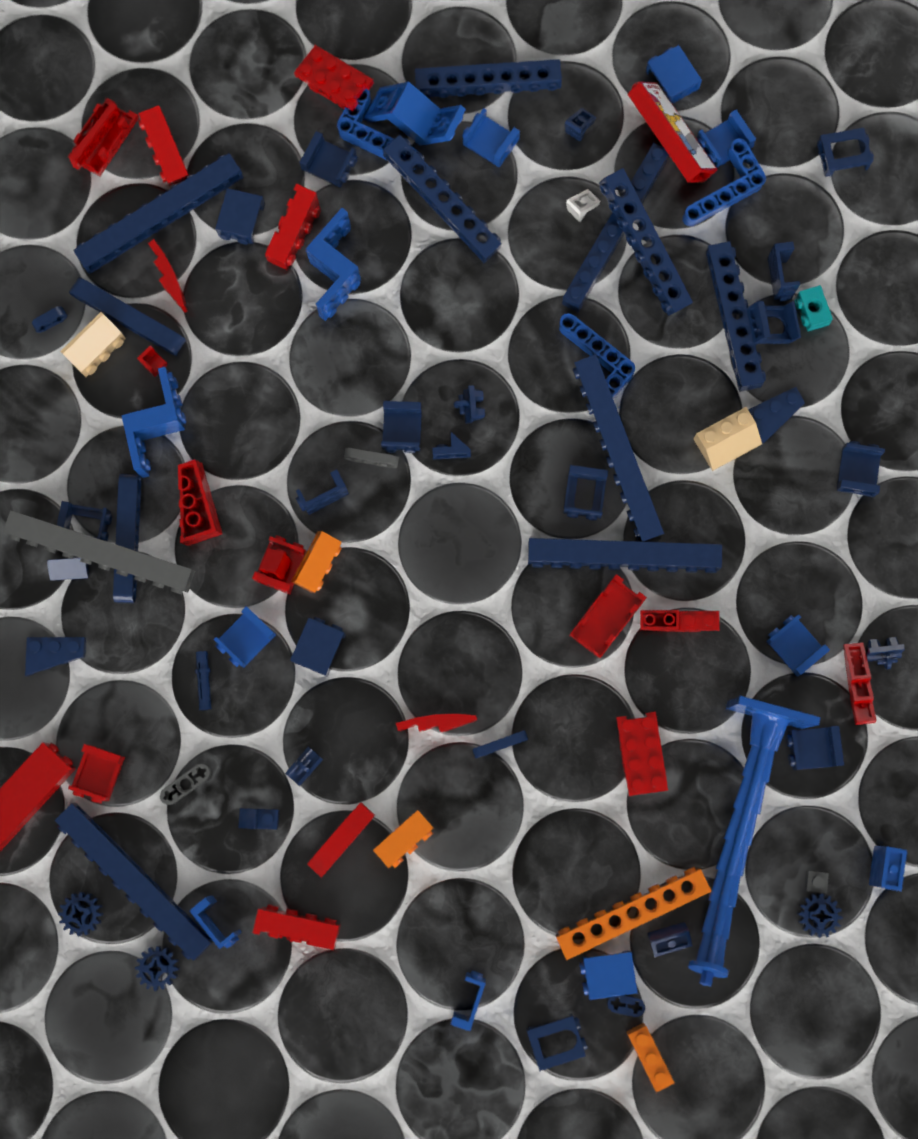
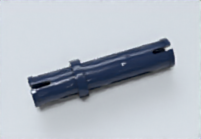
M208 651L195 652L197 663L195 674H197L199 710L212 709L209 673L211 670L208 665Z

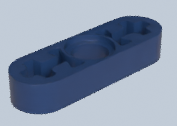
M524 730L476 747L472 751L475 759L529 739Z

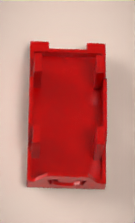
M317 45L312 48L294 72L295 77L307 83L311 90L338 104L342 109L347 107L352 111L358 105L357 99L364 90H369L374 84L372 78Z
M107 98L102 106L97 103L93 110L94 113H92L80 133L74 138L73 141L76 145L68 158L111 102L115 104L114 101ZM118 108L120 117L82 167L101 177L139 119L136 113L132 111L127 113Z
M617 574L569 635L599 659L647 598L641 592L636 594L622 583L624 579Z
M656 712L645 713L646 717L627 719V716L616 717L628 796L668 791Z

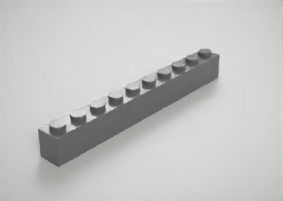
M11 510L3 533L9 534V539L19 542L21 538L27 540L26 544L38 547V544L45 546L44 550L55 553L56 550L63 552L62 556L70 559L77 556L81 558L80 562L89 565L95 562L99 564L98 568L107 571L113 568L117 570L116 574L126 577L129 573L135 575V580L145 583L147 579L153 581V586L162 589L166 585L171 587L170 591L181 595L183 591L189 592L196 572L190 568Z

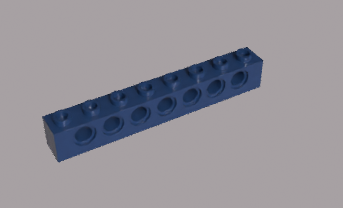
M560 59L419 68L415 69L416 88L427 98L437 96L445 98L452 95L462 97L467 94L483 95L485 93L501 94L503 92L518 93L528 90L536 92L543 89L553 91L561 88ZM544 75L546 78H540L539 76ZM485 79H491L492 81L486 82ZM473 80L474 82L468 83L466 81ZM450 81L456 82L455 84H449Z
M399 135L383 149L385 159L483 263L500 249L502 245L500 237L496 233L492 234L486 222L482 219L479 220L475 216L476 213L473 208L466 206L462 202V197L450 189L449 183L437 175L436 169L424 161L423 155L413 150L412 144L408 139H403ZM408 155L410 159L404 161L401 159V156ZM419 168L423 173L416 174L413 170ZM433 182L436 186L429 188L426 183ZM445 195L447 196L448 200L441 201L439 199V196ZM459 209L461 214L454 215L451 210ZM470 222L473 224L474 227L468 229L465 227L464 223ZM482 235L486 238V241L480 242L477 237Z
M624 168L604 177L599 182L600 191L606 196L610 210L615 213L619 227L626 234L627 243L632 246L636 260L641 263L645 277L651 282L653 293L658 296L662 310L670 316L692 304L693 301ZM615 190L620 191L621 197L615 193ZM624 206L629 208L630 214L625 212ZM633 223L637 224L638 230L634 229ZM642 240L646 241L647 247L642 245ZM650 257L656 260V264L651 262ZM659 273L663 274L664 281L660 279ZM668 290L672 291L673 298L668 295Z
M730 241L708 245L705 253L738 390L741 392L761 388L764 381H766L765 371L761 370V355L756 350L757 344L753 343L747 313L748 301L744 299V285L739 280L740 268L734 259L736 258L735 248L731 247ZM720 261L726 262L728 266H722ZM728 278L732 281V283L728 284L724 281V279ZM728 296H734L736 301L729 300ZM737 313L740 315L741 318L736 319L732 316V314ZM736 331L744 332L745 336L737 335ZM741 348L747 349L749 354H743ZM745 366H751L753 372L746 371Z

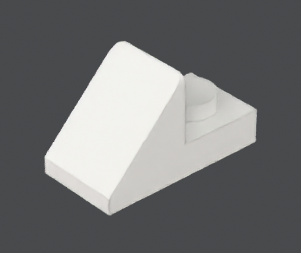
M587 189L566 201L567 210L580 222L586 213L596 208L601 201Z

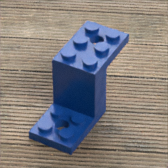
M408 81L379 88L364 119L369 123L388 119L420 146L450 141L455 135L458 124L463 120V114L466 109L462 105L440 109Z
M343 208L337 212L306 248L309 262L334 281L333 285L316 303L319 316L324 321L334 316L337 311L336 308L340 304H344L349 297L348 294L352 290H356L361 283L358 266L335 249L341 237H345L351 229L348 212Z
M166 367L158 368L166 404L121 415L133 469L142 478L149 477L148 470H151L150 462L145 458L147 448L144 440L185 430L184 424L187 423L184 412L182 413L180 406H183L181 397L176 391L178 388L177 379L173 377L172 372H169Z

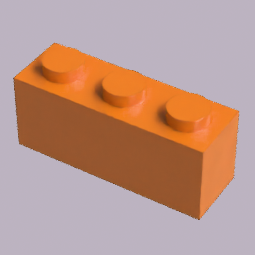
M317 531L291 582L312 593H315L316 590L319 591L324 581L322 579L325 573L328 574L332 568L331 562L333 558L337 557L341 551L340 545L342 542L323 531Z
M417 810L373 851L388 868L391 866L396 868L404 861L401 858L404 854L408 852L410 855L418 848L416 844L421 839L425 842L433 835L431 830L434 827Z
M645 1023L626 1031L654 1090L658 1092L674 1084Z

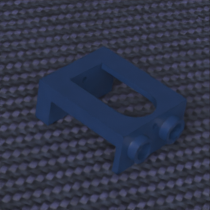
M864 127L821 135L817 142L825 177L832 176L836 170L864 166L865 170H867L874 160L873 152L869 149V135L866 134ZM858 139L860 155L834 159L830 143Z
M757 301L747 307L754 344H790L801 338L794 302H790L785 306H765L764 301ZM767 317H776L783 322L784 331L782 334H770Z
M570 465L563 513L571 518L585 516L588 520L595 521L597 518L601 519L608 470ZM578 478L596 481L594 502L591 510L575 508L574 501Z
M66 501L61 502L57 526L70 529L72 515L99 519L101 522L98 536L94 538L108 542L109 534L107 529L108 525H111L112 522L110 510L107 508L98 509L73 505Z
M572 1013L568 1017L538 1027L526 1028L539 1071L586 1056L584 1051L588 1049L584 1037L580 1038L578 1030H581L578 1017L574 1018ZM562 1030H571L575 1033L577 1042L574 1048L544 1058L538 1038Z

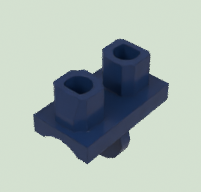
M469 385L468 389L463 390V395H458L459 401L454 402V408H459L460 414H465V424H471L474 420H480L485 417V409L476 407V402L483 401V391Z
M897 637L886 639V646L880 647L879 640H869L866 653L867 661H877V665L883 664L886 670L891 669L892 663H897V658H901L902 651H905L904 644L900 645Z
M307 747L285 774L298 786H301L323 759L310 747Z

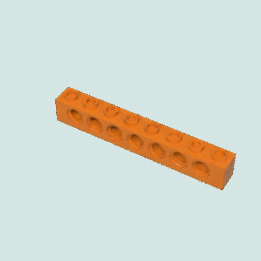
M695 867L684 871L685 875L679 878L675 875L666 880L667 883L662 886L656 884L648 888L649 892L643 895L639 892L631 896V901L626 903L620 901L612 905L613 909L607 912L603 909L595 913V918L590 920L584 918L576 922V927L570 929L567 926L559 930V935L556 936V939L566 960L712 892L702 870L695 869ZM684 881H689L691 884V889L688 892H683L681 889ZM667 889L673 892V898L669 901H666L663 897V893ZM648 898L655 900V906L652 909H647L645 906ZM634 906L637 908V915L630 918L627 915V910L629 907ZM612 915L619 917L620 921L616 926L609 924V918ZM593 924L601 925L602 930L597 935L591 933ZM576 932H581L584 936L583 941L580 943L573 941V935Z

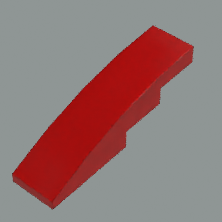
M153 239L148 245L158 257L153 262L163 275L159 281L181 310L186 313L187 306L178 278L167 257Z
M864 643L844 644L846 674L855 725L875 723L877 720L870 684L871 674Z
M435 714L398 722L396 726L399 732L414 726H418L419 732L438 726L440 733H444L475 722L477 717L476 715Z
M360 802L307 865L322 878L375 817V814Z

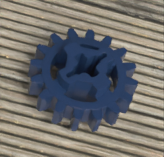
M80 892L79 896L76 893L71 894L72 899L65 898L64 900L67 904L60 905L63 912L58 913V915L63 916V919L59 923H65L63 930L70 929V935L75 934V932H77V937L82 936L83 932L85 935H88L90 930L95 931L97 929L95 924H101L102 922L98 919L99 916L103 915L98 910L102 905H96L98 898L91 899V893L87 894L86 897L84 892ZM81 901L87 902L90 905V907L85 906L84 903ZM80 911H83L84 915L78 917V913H80ZM71 922L77 923L78 927L74 926Z
M821 893L818 894V898L815 894H811V900L804 898L806 904H799V907L803 910L802 912H797L798 915L802 916V919L798 920V922L805 924L802 928L804 931L810 929L809 935L813 936L816 932L817 938H821L822 933L825 937H829V931L835 934L836 930L834 927H841L837 921L843 919L842 916L838 915V912L842 911V909L835 907L838 903L837 901L830 902L831 896L827 895L824 899ZM815 903V907L809 911L810 906ZM825 903L830 907L832 913H829L826 909ZM819 913H823L824 915H827V917L823 916L819 919L815 916H812V914L816 915ZM808 918L814 922L815 928L810 925ZM831 921V923L825 928V924Z
M156 946L155 951L153 947L148 948L149 953L146 951L141 953L144 958L136 960L140 963L139 966L135 967V970L140 972L136 975V978H142L140 985L147 983L146 989H150L153 986L154 991H157L160 986L164 990L166 989V983L168 985L173 984L171 978L176 979L178 977L174 972L180 969V967L175 966V963L179 960H173L174 952L167 953L168 947L164 948L163 951H161V946ZM153 955L152 962L146 964V961L149 959V957ZM163 957L168 960L169 964L163 960ZM154 966L161 967V970L157 972ZM164 973H169L167 978L161 981L162 975Z

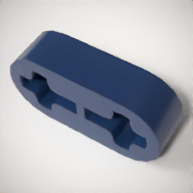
M59 306L35 318L32 321V325L37 333H41L63 322L68 316L64 308Z
M622 995L608 997L607 1006L614 1013L639 1017L645 1012V1004L638 997ZM615 998H618L619 1002L625 1003V1005H618L617 1009H615L611 1001H615ZM635 1002H638L641 1009L634 1012L633 1008L627 1007L628 1004L635 1005Z

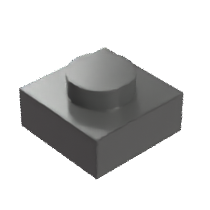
M807 871L805 891L827 893L829 873Z

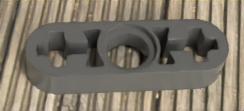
M346 448L344 453V459L348 461L388 468L398 467L399 457L354 448Z
M198 764L165 787L160 793L162 803L173 805L206 782L211 776L210 767L206 764ZM199 768L206 769L204 778L199 776L194 780L190 776L191 773L193 776H196L199 773ZM183 779H189L191 782L188 790L181 788L180 784ZM176 785L177 790H178L179 792H181L182 794L179 795V793H175V794L172 796V798H173L172 801L169 800V799L166 800V799H165V797H167V793H166V792H167V791H168L169 793L174 792V791L176 790V789L174 788V786Z

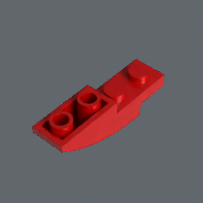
M640 610V630L667 632L720 631V611Z

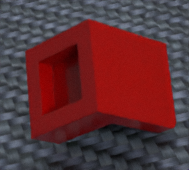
M149 346L137 358L154 377L159 374L158 368L168 365L152 346Z

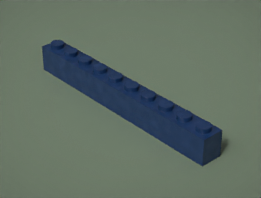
M654 143L631 181L641 203L644 202L669 157L664 148ZM624 206L625 212L630 214L629 208ZM614 212L563 296L562 305L577 313L580 311L625 234L623 229L619 227Z
M230 153L222 155L211 165H206L198 173L188 176L182 183L172 186L166 193L157 195L150 203L143 204L137 211L129 213L121 221L111 224L105 231L95 234L87 242L80 243L73 251L88 274H91L243 179L241 169Z
M595 354L574 362L575 368L572 370L575 378H580L582 383L579 386L582 396H587L589 403L586 404L589 414H593L596 421L593 422L596 433H601L602 439L599 440L602 449H607L609 457H606L609 467H613L616 474L613 475L616 486L620 485L623 491L620 493L623 504H628L629 510L626 512L630 522L634 521L636 528L633 530L637 540L641 539L644 542L664 534L597 355Z
M529 538L528 564H532V567L551 565L552 568H562L563 565H570V568L580 569L582 566H589V569H601L602 566L609 567V570H620V567H628V570L638 571L639 568H647V571H659V568L666 569L667 572H677L678 569H686V572L695 573L697 570H705V573H717V570L722 568V544Z
M71 803L55 820L58 824L57 828L63 834L67 833L72 838L71 842L77 848L81 847L86 852L84 855L91 862L95 861L99 865L98 869L105 876L109 875L113 879L112 883L119 890L122 888L127 893L125 896L131 903L134 904L136 902L141 907L139 909L145 917H150L154 921L153 925L159 931H164L168 935L167 939L174 946L178 945L182 949L181 953L188 960L192 959L193 961L196 960L214 942L77 803Z

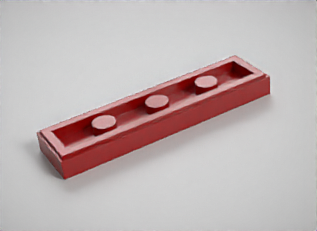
M111 102L70 155L69 159L75 169L79 170L120 117L116 104Z

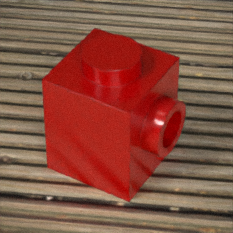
M268 548L262 558L259 569L266 576L283 581L292 560L287 556L286 551L276 548V550Z

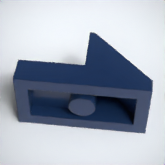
M581 108L566 120L565 132L581 141L586 129L594 124L597 117Z
M452 432L451 447H448L446 444H440L432 448L433 459L471 457V449Z
M240 808L239 828L278 830L279 810Z

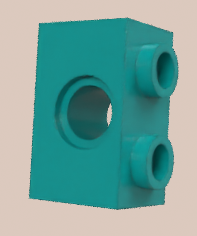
M821 285L799 291L795 299V305L797 309H800L802 315L801 322L804 327L806 326L807 331L829 326L833 318ZM808 306H813L816 312L810 311Z

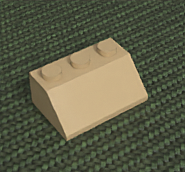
M100 312L60 352L87 377L97 370V366L101 362H105L115 349L120 348L126 338Z
M747 407L696 433L694 437L695 443L712 471L762 445L756 422Z

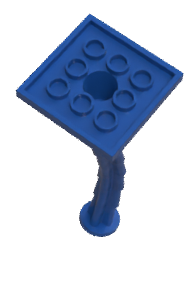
M743 696L727 701L726 709L752 716L750 745L752 746L742 772L744 777L733 805L735 809L724 836L726 841L716 866L718 871L708 899L710 904L701 931L703 936L696 960L689 961L688 965L689 969L701 974L699 984L710 987L712 986L713 977L727 978L729 970L723 967L726 940H729L733 907H736L740 877H743L748 847L752 844L757 815L761 812L766 782L769 783L774 753L779 748L787 726L805 729L818 726L820 717Z

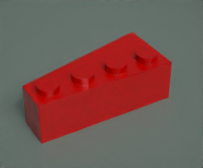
M158 105L138 113L141 118L138 120L141 130H146L148 137H145L149 148L153 147L155 152L152 155L156 165L160 164L162 171L159 173L163 182L173 186L185 181L189 175L160 106Z
M297 183L294 187L296 191L294 199L290 198L287 203V214L282 216L279 221V232H274L265 253L268 262L285 270L288 269L289 265H293L297 250L302 248L305 235L310 233L313 220L318 218L321 212L317 193Z
M194 459L178 465L179 508L181 519H179L181 527L180 543L189 546L222 535L203 463Z
M271 904L258 909L253 934L260 935V932H266L272 938L287 937V940L302 943L304 941L307 945L330 950L335 949L341 924H336L337 920L325 918V921L317 919V915L309 913L302 916L298 915V911L293 909H287L285 912L278 910L279 906Z

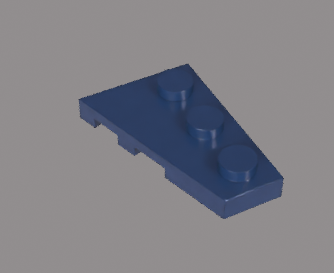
M797 387L748 409L756 422L762 445L805 404Z
M27 637L25 676L84 658L86 638Z

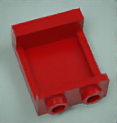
M276 535L274 538L270 536L267 550L268 548L273 550L279 548L286 551L287 556L292 560L283 581L266 576L260 569L254 572L252 579L255 582L290 595L295 584L291 580L303 560L306 550L299 543L293 542L292 545L287 543L283 537Z
M84 744L81 750L84 752L73 784L69 785L68 789L72 790V794L78 797L90 796V801L102 804L103 801L109 802L125 757Z

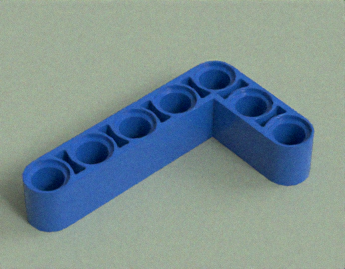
M365 89L360 97H366V99L360 100L358 98V105L353 111L345 107L337 122L338 133L341 139L385 159L383 149L394 138L361 124L371 105L370 91ZM352 112H358L356 115H351ZM345 127H349L346 131L342 130ZM360 135H366L364 138H359ZM377 142H381V143H382V144L379 145V146L374 145V144L377 143ZM408 155L401 156V159L407 161V158H409Z
M741 138L735 139L727 152L740 178L689 205L682 216L685 225L695 226L761 189L766 181V176L745 140ZM734 147H738L741 152H736ZM743 163L749 164L750 168L744 167ZM752 179H757L759 184H755ZM736 187L742 188L744 192H738ZM720 196H726L728 201H723ZM704 204H709L712 207V209H706L704 207ZM688 213H694L696 218H690Z
M568 313L564 314L560 318V332L589 356L596 354L599 363L611 372L606 382L614 400L632 379L635 372V364L577 317ZM570 322L573 326L565 327L563 323ZM584 333L587 338L581 339L578 337V334ZM596 344L601 346L602 349L594 350L592 346ZM613 356L616 361L610 362L607 360V357ZM626 367L629 368L631 372L625 374L622 372L621 369ZM615 381L619 386L613 388L609 383Z

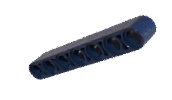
M78 277L69 291V294L98 312H102L108 318L174 356L178 354L186 341L178 333L81 277Z
M120 474L115 544L138 552L141 476L139 474ZM114 569V602L135 603L137 591L135 575L128 573L126 577L116 574L117 570Z

